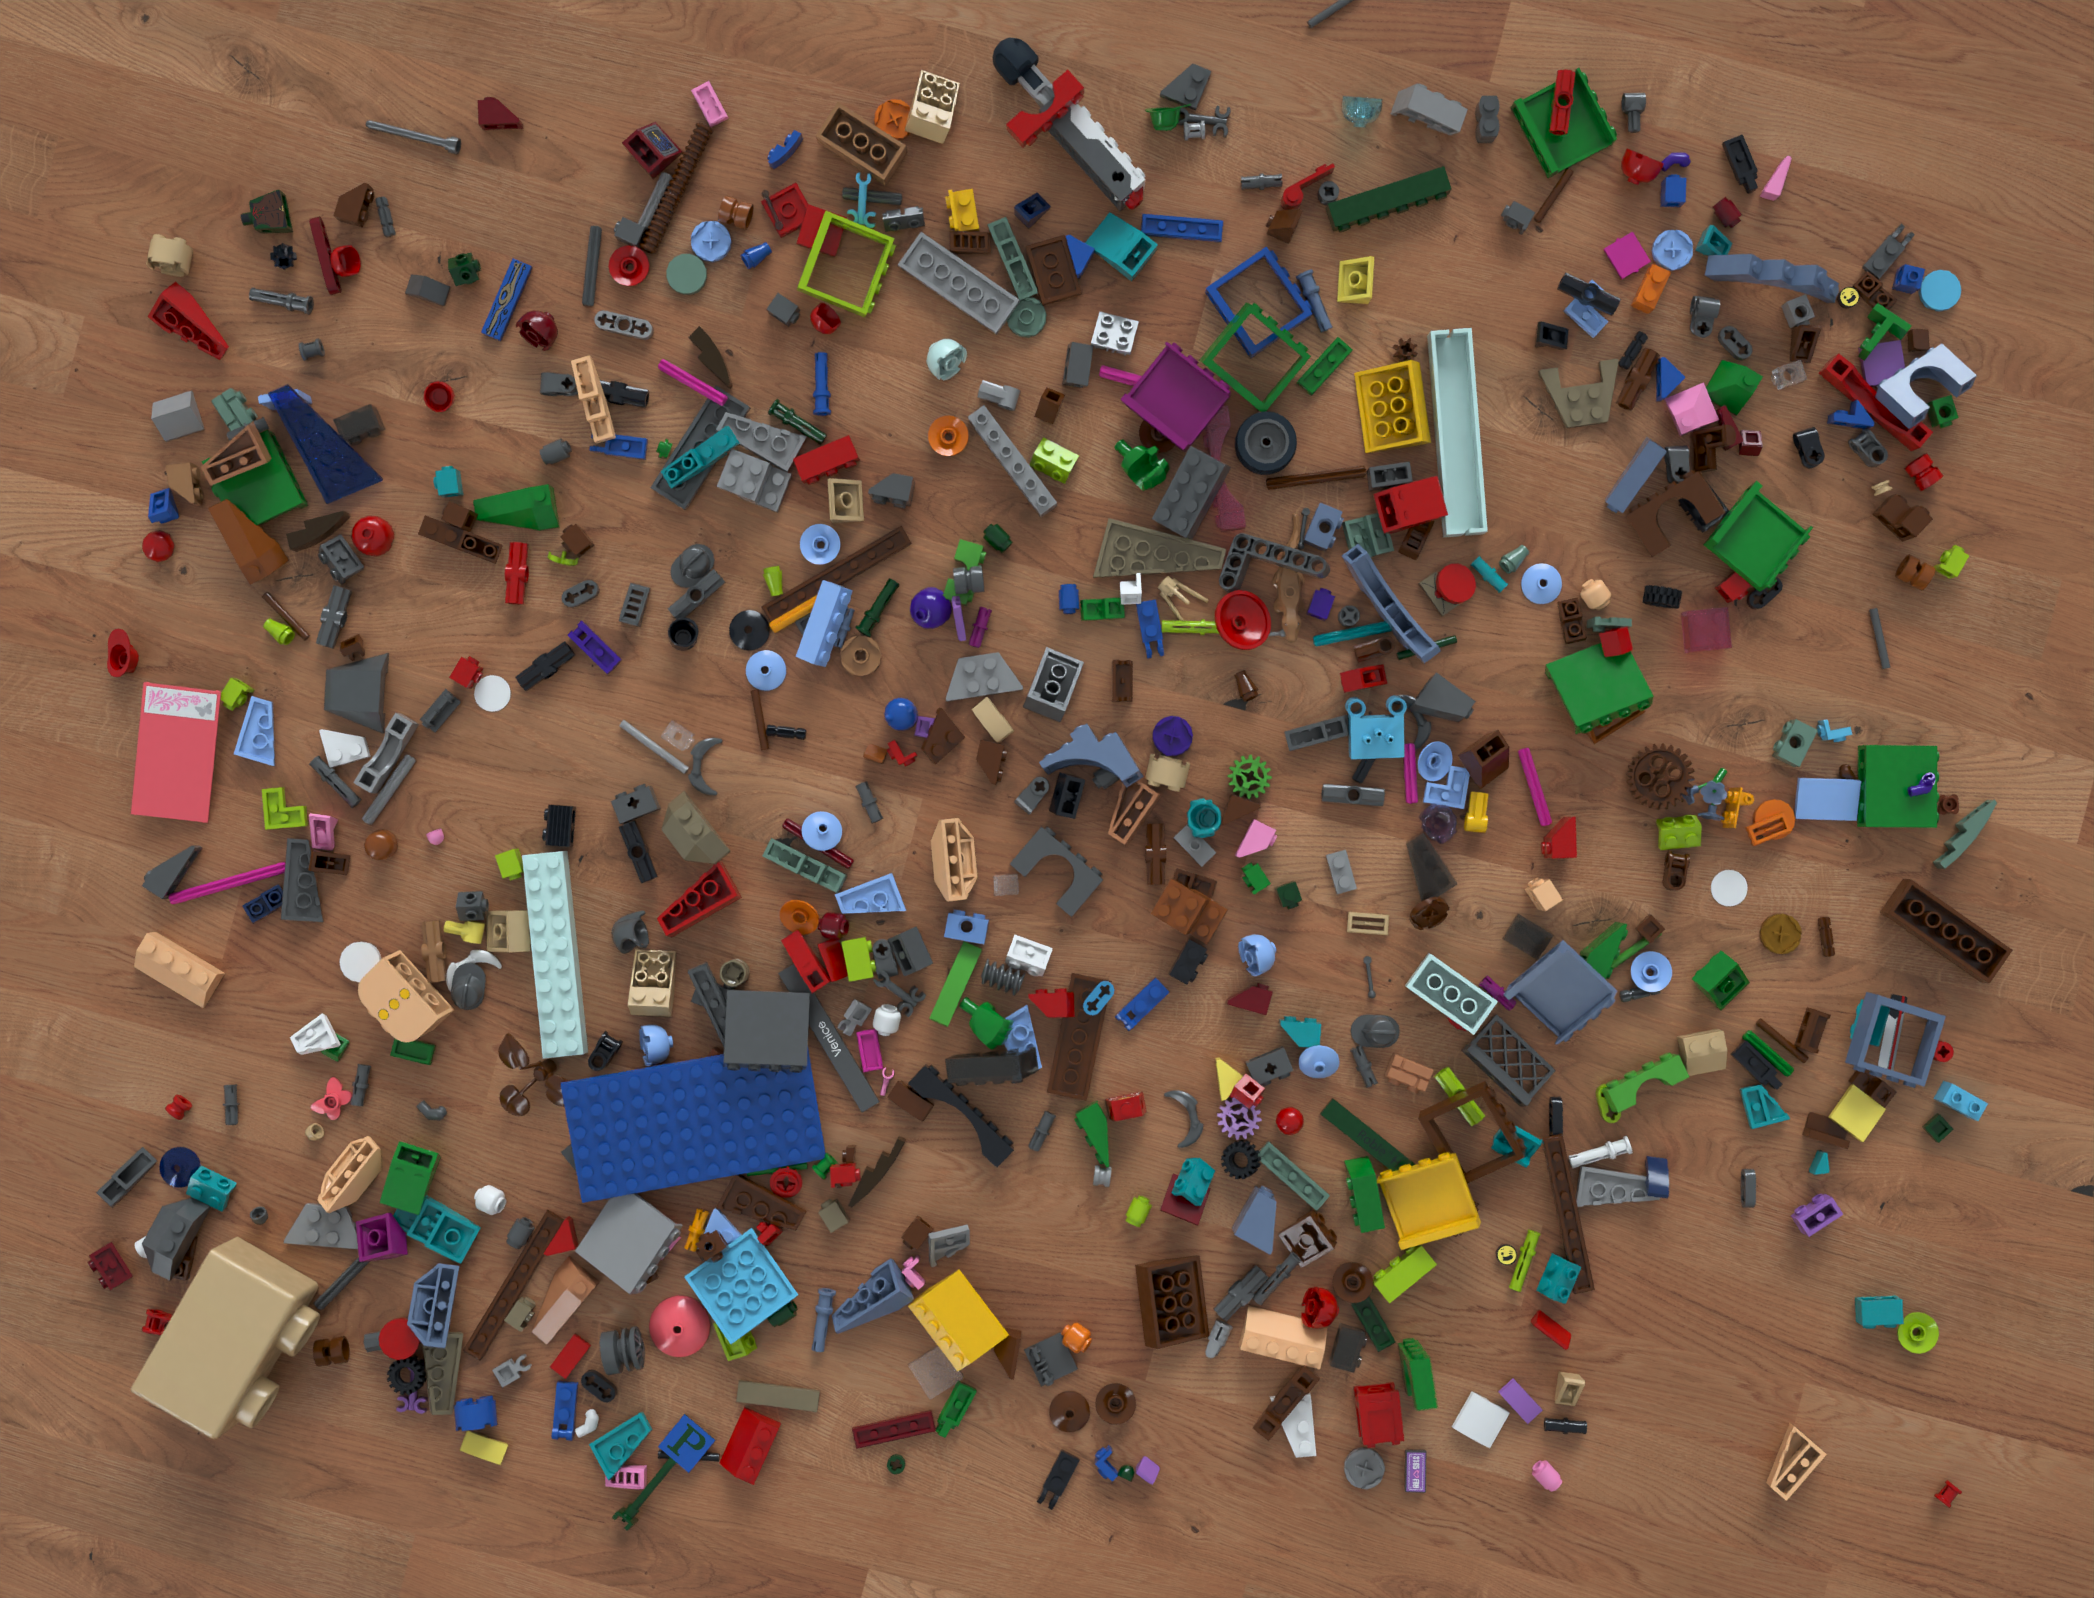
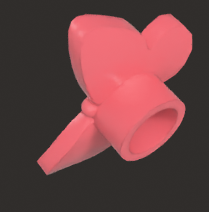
M332 1077L327 1084V1094L324 1098L314 1102L310 1108L320 1114L326 1113L329 1119L336 1120L341 1114V1105L351 1101L352 1093L342 1090L341 1082L336 1077Z

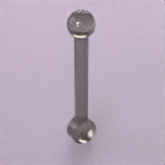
M764 190L762 191V197L767 201L776 222V229L781 230L783 229V223L777 217L769 198V191Z

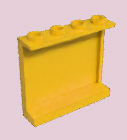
M1446 1152L1438 1155V1158L1434 1160L1426 1158L1413 1166L1405 1164L1399 1167L1397 1171L1385 1170L1378 1176L1377 1184L1380 1183L1400 1237L1398 1243L1401 1250L1479 1228L1481 1220L1456 1153L1450 1154Z

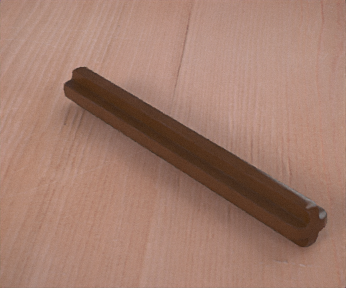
M1356 466L1267 478L1266 488L1271 490L1361 478L1366 476L1365 466Z

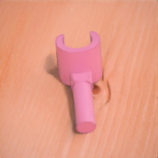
M886 1067L882 1071L884 1077L880 1093L882 1096H885L888 1083L894 1077V1070L890 1077L885 1076Z

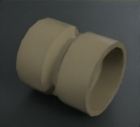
M732 959L724 963L720 969L722 982L731 987L744 983L750 974L749 966L741 959Z

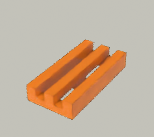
M1785 812L1745 827L1749 834L1748 837L1752 841V846L1759 845L1792 831ZM1779 818H1782L1783 820L1781 822H1778L1776 824H1773L1771 826H1768L1753 833L1752 829L1775 821ZM1783 825L1786 827L1783 830L1756 840L1758 835Z

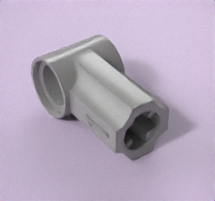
M982 380L977 397L996 403L1001 408L1015 411L1021 391L1011 386H1000Z

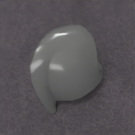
M645 911L627 914L614 923L611 932L612 940L621 953H629L636 946L640 948L648 946V931L641 919L645 915Z

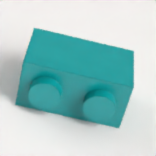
M1897 1296L1855 1297L1856 1322L1862 1325L1863 1328L1874 1329L1876 1325L1895 1328L1897 1327L1896 1324H1904L1903 1300Z

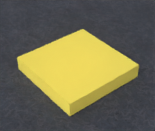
M1850 1085L1828 1118L1857 1140L1864 1142L1886 1109L1855 1085Z

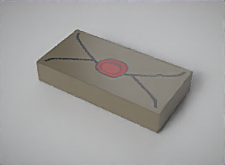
M1434 572L1418 584L1440 615L1444 616L1459 604L1445 601L1441 593H1438L1436 589L1438 573Z

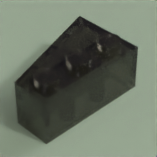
M1424 831L1406 841L1421 902L1431 897H1438L1457 885L1456 879Z

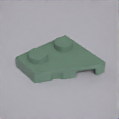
M1593 617L1587 620V628H1593V632H1604L1605 628L1632 627V618Z

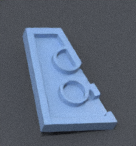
M251 696L234 755L275 766L273 702Z

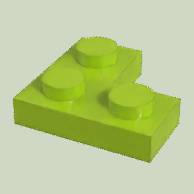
M284 787L262 789L265 830L308 826L306 806L286 807Z

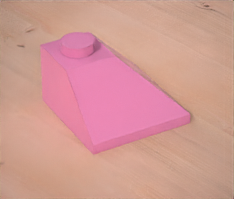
M1704 382L1665 398L1679 436L1719 420Z

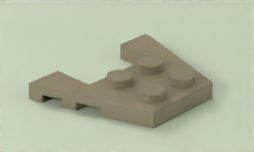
M1618 359L1598 362L1601 383L1561 388L1558 367L1538 371L1566 429L1608 422Z

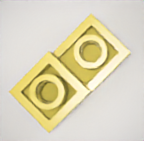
M468 1430L461 1444L460 1451L501 1465L508 1444Z

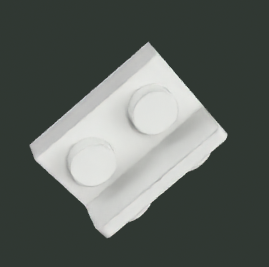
M1014 935L1005 964H1008L1013 969L1027 971L1032 976L1042 977L1053 948Z

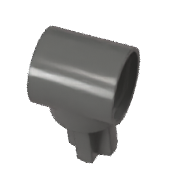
M1623 93L1621 107L1622 111L1628 115V131L1631 133L1639 132L1640 114L1644 112L1646 107V94Z

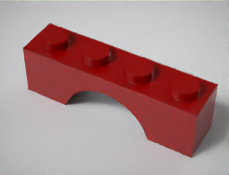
M1068 69L1052 83L1055 97L1052 105L1046 111L1040 114H1029L1020 111L1006 124V130L1022 148L1026 145L1031 146L1038 139L1037 135L1042 131L1044 133L1052 127V122L1056 118L1061 119L1064 117L1072 104L1077 105L1084 98V87Z

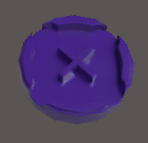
M1168 716L1156 724L1152 739L1159 752L1166 756H1177L1189 749L1193 739V732L1186 720L1177 716Z

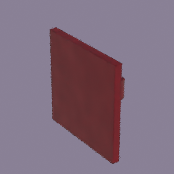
M1173 1173L1160 1211L1198 1226L1211 1188H1208L1201 1206H1195L1182 1195L1175 1196L1172 1194L1174 1183L1179 1176Z

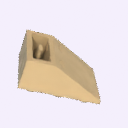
M921 70L905 131L943 144L951 126L960 83Z
M635 949L628 1008L631 1015L672 1017L676 951Z

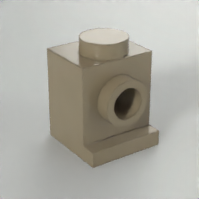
M521 1297L517 1300L504 1321L518 1331H523L527 1326L526 1323L534 1315L532 1310L536 1303L528 1297Z

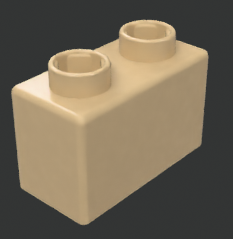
M235 1237L213 1248L208 1253L134 1382L131 1392L213 1439L220 1437L239 1422L248 1428L255 1427L264 1417L279 1391V1385L267 1377L282 1352L289 1356L298 1354L309 1340L319 1322L320 1313L308 1307L318 1290V1283L239 1237Z

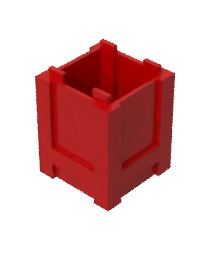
M1394 1382L1353 1386L1358 1435L1362 1437V1444L1367 1445V1448L1376 1447V1443L1392 1442V1445H1400V1441H1404L1400 1395L1399 1391L1395 1389Z

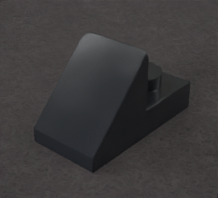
M1539 321L1536 327L1535 348L1548 346L1559 350L1567 349L1569 329Z

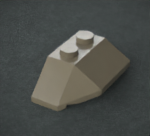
M685 791L668 804L661 830L685 861L716 864L731 852Z

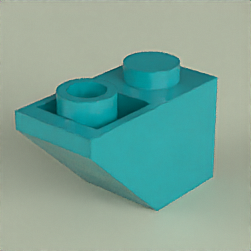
M1284 1016V1019H1279L1281 1027L1299 1047L1309 1048L1320 1045L1321 1023L1316 1022V1018H1304V1021H1297L1296 1017Z

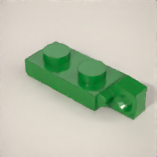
M959 1380L957 1381L937 1420L939 1424L936 1432L939 1436L946 1438L950 1429L959 1426L977 1392L976 1388Z

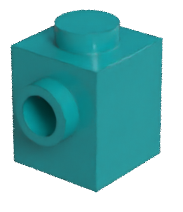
M453 466L441 467L440 471H435L436 477L433 478L435 489H438L439 496L448 498L463 495L461 472L454 469Z

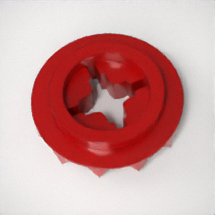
M789 1167L779 1168L776 1172H773L770 1178L771 1190L780 1197H793L802 1188V1177L797 1173L796 1169L792 1170ZM786 1176H788V1178H789L788 1180H789L790 1182L788 1183L787 1187L784 1188L785 1185H784V1182H783V1181H784V1178H786Z

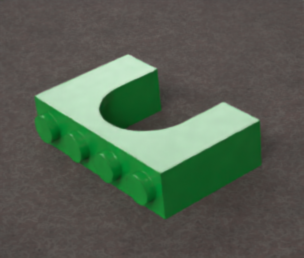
M1414 1338L1402 1340V1343H1398L1406 1394L1413 1396L1414 1407L1417 1411L1438 1408L1430 1357L1418 1340Z

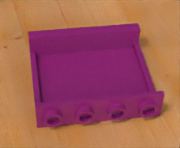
M1166 341V347L1131 391L1128 394L1125 393L1120 400L1186 453L1232 394L1229 391L1230 386L1222 380L1220 382L1216 381L1213 378L1214 374L1206 367L1201 369L1197 366L1199 362L1191 355L1186 357L1181 353L1183 349L1173 342L1171 345Z

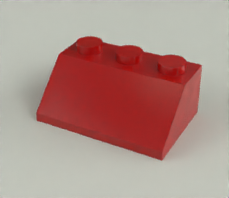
M744 1406L719 1464L734 1477L754 1485L781 1423Z

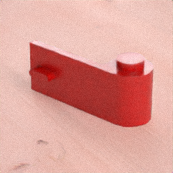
M1332 163L1328 166L1324 164L1316 168L1314 174L1285 189L1281 198L1282 208L1284 210L1299 209L1303 200L1302 189L1332 174L1335 168L1334 164Z

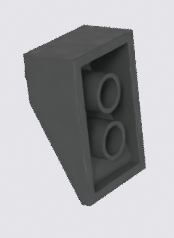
M1046 647L1023 708L1061 722L1084 662Z

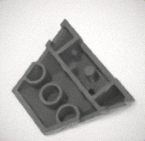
M389 653L327 669L324 710L384 734L385 674L388 673Z

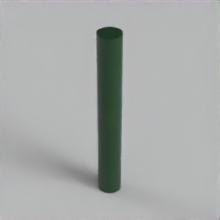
M1453 635L1434 642L1439 648L1457 643V638ZM1410 649L1396 653L1398 660L1415 656Z

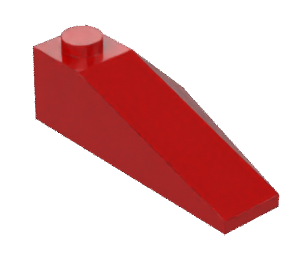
M176 281L159 295L148 317L164 331L180 335L181 340L185 342L191 341L197 344L198 349L221 360L229 346L194 297Z

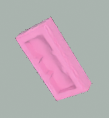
M709 81L691 90L711 128L729 119Z

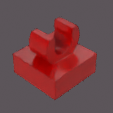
M763 1221L756 1227L762 1233L757 1239L762 1245L767 1246L783 1232L779 1226L769 1225Z

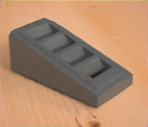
M630 583L619 622L641 627L651 588ZM637 590L644 592L643 596L633 594V591ZM631 598L639 599L641 603L631 602ZM629 606L638 607L639 610H630ZM627 614L637 615L636 619L627 617Z

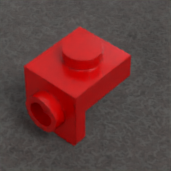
M896 740L887 743L890 747L886 749L892 760L896 759L899 765L904 764L906 767L916 761L915 757L918 756L916 752L905 757Z

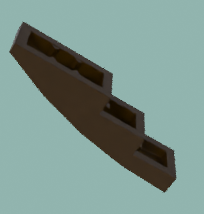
M899 1136L891 1154L883 1151L875 1169L866 1167L848 1205L849 1207L855 1206L881 1181L896 1160L906 1139Z

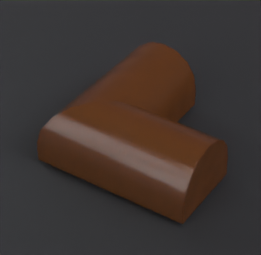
M1721 425L1693 431L1695 472L1717 470L1716 448L1733 445L1736 440V432L1731 425Z

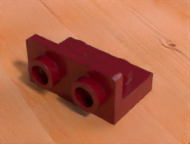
M112 1242L89 1255L90 1260L87 1263L93 1272L97 1270L101 1278L98 1281L104 1289L108 1288L111 1291L133 1277Z

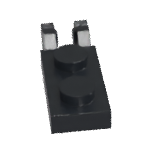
M1061 1449L1043 1484V1489L1037 1499L1039 1504L1044 1501L1049 1490L1054 1495L1049 1501L1048 1508L1051 1510L1054 1508L1059 1496L1061 1497L1080 1461L1079 1458Z

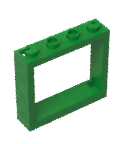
M1246 302L1199 361L1257 410L1266 412L1311 356L1307 353L1309 349L1301 342L1296 344L1292 340L1294 336L1286 329L1281 331L1276 327L1279 324L1271 316L1266 318L1261 314L1263 309L1256 303L1251 305ZM1250 314L1300 355L1263 401H1260L1213 361L1215 356Z

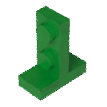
M1877 303L1867 317L1877 325L1871 331L1873 334L1872 338H1866L1859 348L1862 351L1858 357L1865 361L1887 331L1902 340L1912 325Z

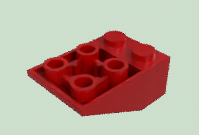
M1438 476L1396 486L1373 494L1384 533L1394 534L1448 515Z

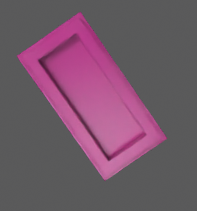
M870 1029L856 1032L863 1072L884 1069L877 1030Z

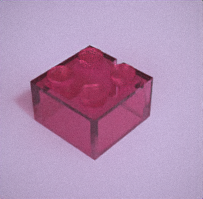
M1728 607L1681 613L1685 653L1732 648Z

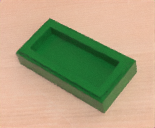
M394 1038L390 1056L431 1065L436 1045L418 1040L402 1042Z

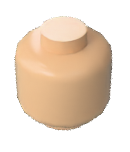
M1590 579L1582 585L1583 589L1580 596L1590 609L1600 610L1610 603L1611 592L1602 580L1594 581Z

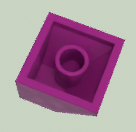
M392 1213L356 1221L359 1262L386 1260L408 1255L406 1234Z

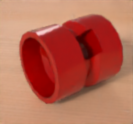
M1928 453L1921 455L1904 468L1910 478L1915 477L1914 483L1920 491L1927 489L1943 477L1938 467L1932 466L1933 460Z

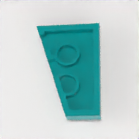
M640 1412L589 1444L608 1481L613 1478L653 1430L643 1412Z

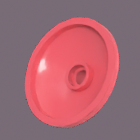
M682 1295L672 1296L663 1300L653 1311L649 1323L650 1336L659 1350L673 1357H686L699 1351L706 1343L711 1328L710 1318L704 1306L694 1298ZM679 1326L681 1332H676L674 1327Z

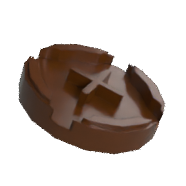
M1441 897L1425 899L1412 909L1409 920L1414 928L1418 930H1424L1423 928L1425 927L1429 929L1434 928L1446 919L1449 906Z

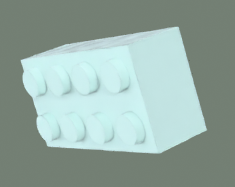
M1430 953L1426 955L1405 985L1409 990L1473 1035L1498 1002Z

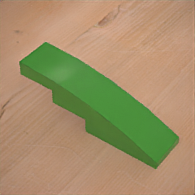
M965 941L963 942L931 1013L930 1020L948 1027L982 949Z

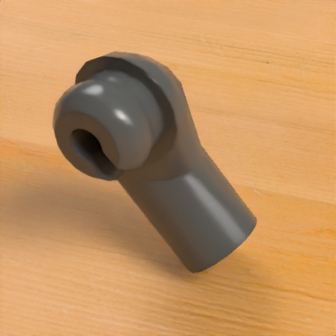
M424 1100L416 1106L428 1120L440 1121L447 1115L445 1107L440 1106L438 1109H432Z

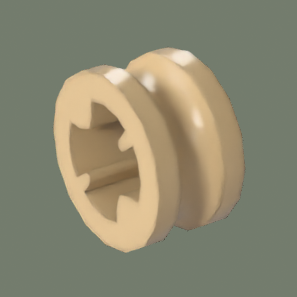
M1886 480L1872 486L1871 488L1875 490L1874 495L1877 496L1893 489L1888 485L1890 481Z

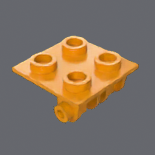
M1742 787L1729 788V791H1727L1725 803H1727L1726 811H1723L1722 817H1724V820H1721L1723 828H1736L1739 807L1751 805L1754 802V796L1750 793L1742 792Z

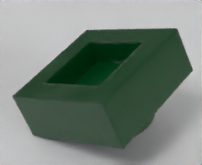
M1938 1113L1922 1127L1937 1143L1941 1142L1954 1130Z

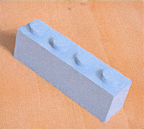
M822 581L796 657L814 665L826 667L853 590L829 581Z

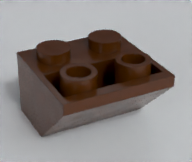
M1499 730L1484 735L1458 755L1479 789H1482L1509 768V745Z

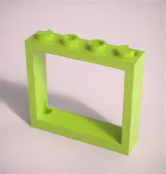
M825 211L797 291L865 318L867 313L871 314L875 302L872 301L874 294L878 295L882 283L879 282L881 275L885 276L889 264L886 263L888 256L892 257L896 245L893 244L895 238ZM830 223L885 245L862 308L807 286Z

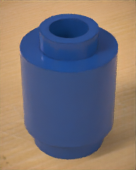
M1060 585V590L1058 591L1059 610L1063 611V614H1075L1076 610H1079V590L1077 585Z

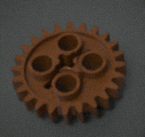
M1662 743L1660 749H1658L1656 744H1653V750L1646 746V753L1643 754L1638 751L1640 758H1632L1635 765H1628L1632 772H1628L1626 775L1632 779L1628 780L1627 784L1633 785L1629 791L1631 793L1636 792L1633 797L1635 799L1641 797L1640 803L1643 805L1647 802L1648 808L1655 804L1656 809L1659 810L1663 804L1664 808L1668 809V803L1676 807L1675 800L1678 799L1683 802L1681 796H1689L1686 789H1693L1689 781H1694L1695 778L1689 774L1695 772V770L1688 768L1692 762L1690 760L1685 761L1688 756L1686 754L1680 756L1681 750L1678 748L1674 751L1673 745L1666 749L1665 744ZM1657 758H1662V765L1659 767H1654V760H1656ZM1674 769L1680 770L1677 778L1670 777V773ZM1657 774H1663L1665 776L1664 779H1658L1656 777ZM1645 775H1650V782L1647 784H1642V777ZM1654 786L1653 791L1650 792L1649 789ZM1662 786H1667V793L1664 795H1659V788Z

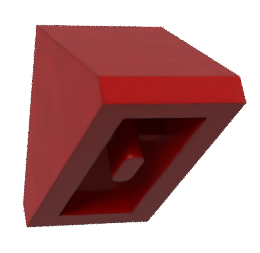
M568 1216L563 1221L545 1250L544 1255L549 1256L575 1250L579 1246L572 1217Z

